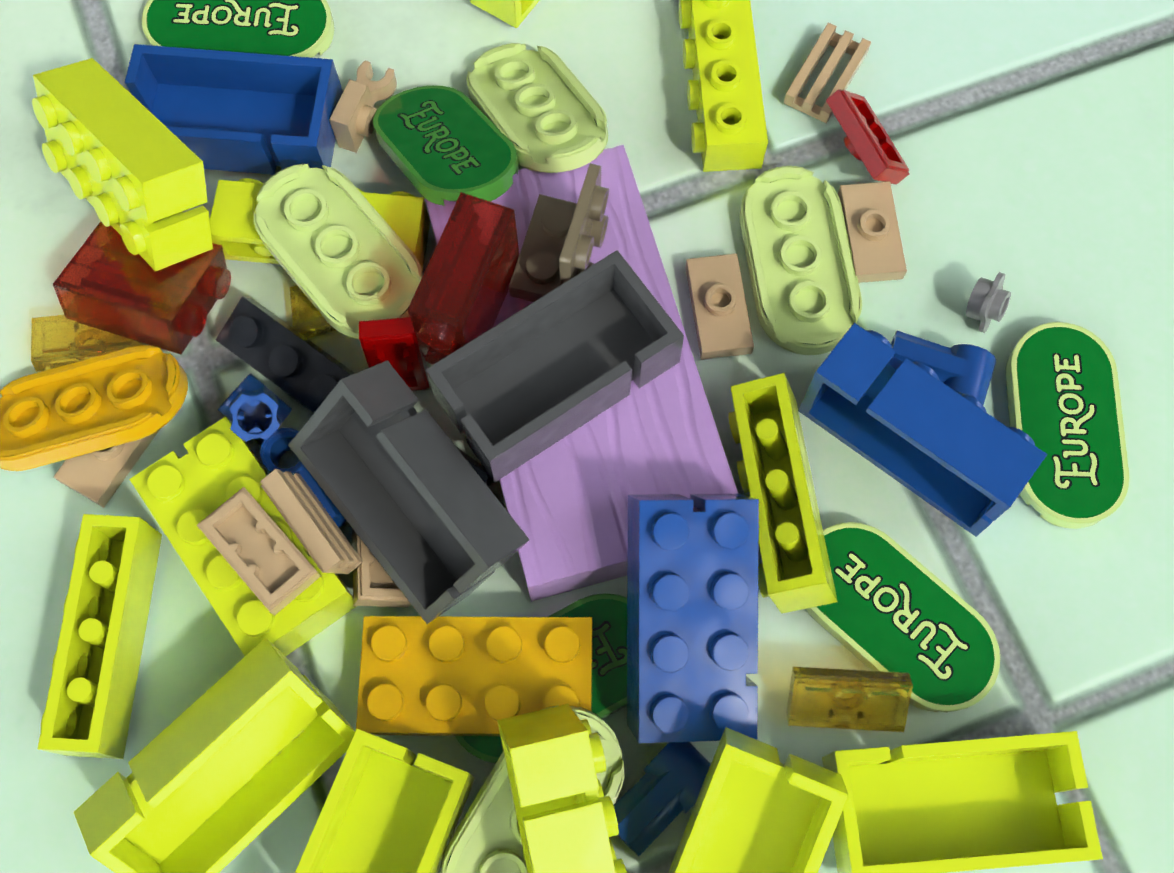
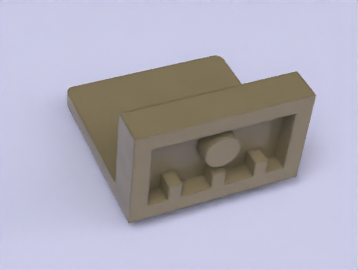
M589 164L577 203L539 194L510 281V296L535 302L594 265V263L589 262L593 246L601 248L608 225V216H605L604 213L607 206L609 188L601 187L600 165Z

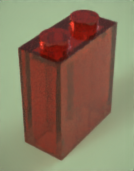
M462 192L460 193L408 308L422 356L425 357L429 364L434 365L493 328L508 293L510 281L519 257L514 209Z
M100 221L54 281L53 287L66 319L182 355L191 339L198 337L203 331L207 315L216 301L226 296L231 283V272L227 269L223 247L212 243V250L155 272L139 254L133 255L129 252L121 235L112 226L106 227Z

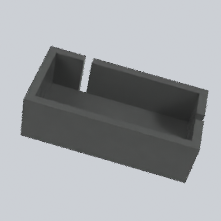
M616 250L427 368L426 373L433 395L460 434L464 432L467 444L493 481L497 482L629 396L632 380L638 388H641L680 362L684 335L619 251Z
M387 360L341 379L288 446L422 619L428 624L469 596L530 539L427 409L419 413L416 411L414 405L419 399Z

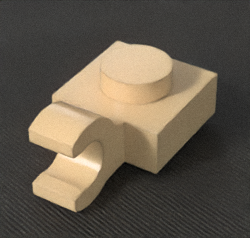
M365 60L358 67L356 81L349 79L329 119L340 148L357 153L364 137H369L373 133V117L377 110L374 108V104L377 101L389 98L397 87L394 69L388 68L381 80L371 81L374 74L371 62Z

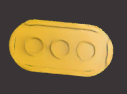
M138 345L23 376L8 383L0 390L2 395L0 398V468L8 471L29 470L136 441L155 433L178 413L185 401L188 391V379L184 369L175 357L170 353H163L159 347Z

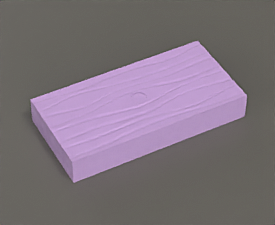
M624 145L604 149L596 159L590 162L591 164L601 166V187L609 188V196L604 213L605 216H608L605 238L601 248L593 246L589 262L595 264L616 250L619 251L683 333L684 340L680 362L641 388H638L632 380L629 396L499 480L507 512L530 539L518 550L531 602L627 576L628 495L680 494L690 498V494H738ZM590 163L574 170L558 173L538 172L528 168L518 171V175L517 173L513 175V184L508 191L495 200L479 206L458 207L456 201L444 200L445 206L425 199L463 346L533 303L510 296L509 285L539 194L577 203ZM693 507V511H702Z

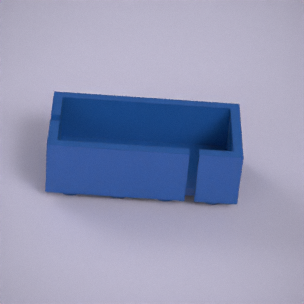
M134 44L124 83L130 93L203 161L204 169L274 175L276 166L281 167V169L300 164H308L310 168L323 169L322 165L331 167L336 138L329 119L343 93L333 59Z
M853 323L815 372L798 411L977 537L1011 507L1047 454L1035 446L1033 439L1028 434L1015 427H1007L989 415L985 407L977 399L966 394H958L939 381L937 374L927 365L920 362H912L907 358L901 361L895 357L896 350L892 348L890 342L883 335L873 330H865L856 323Z
M680 494L628 495L627 725L639 744L720 741L725 727L757 740L758 686L746 674H758L759 499L743 494H690V498ZM693 507L702 511H693Z

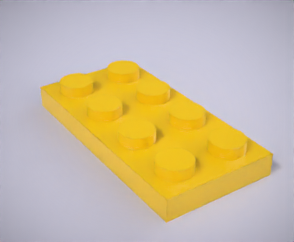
M364 616L356 729L372 735L500 736L497 720L565 704L581 707L592 712V617L438 616L426 624L421 616Z

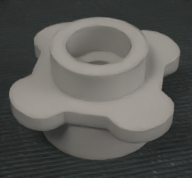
M999 272L994 281L981 277L970 295L966 316L981 321L979 325L980 332L985 333L991 319L1000 322L1007 310L1011 292L1003 290L1004 273Z

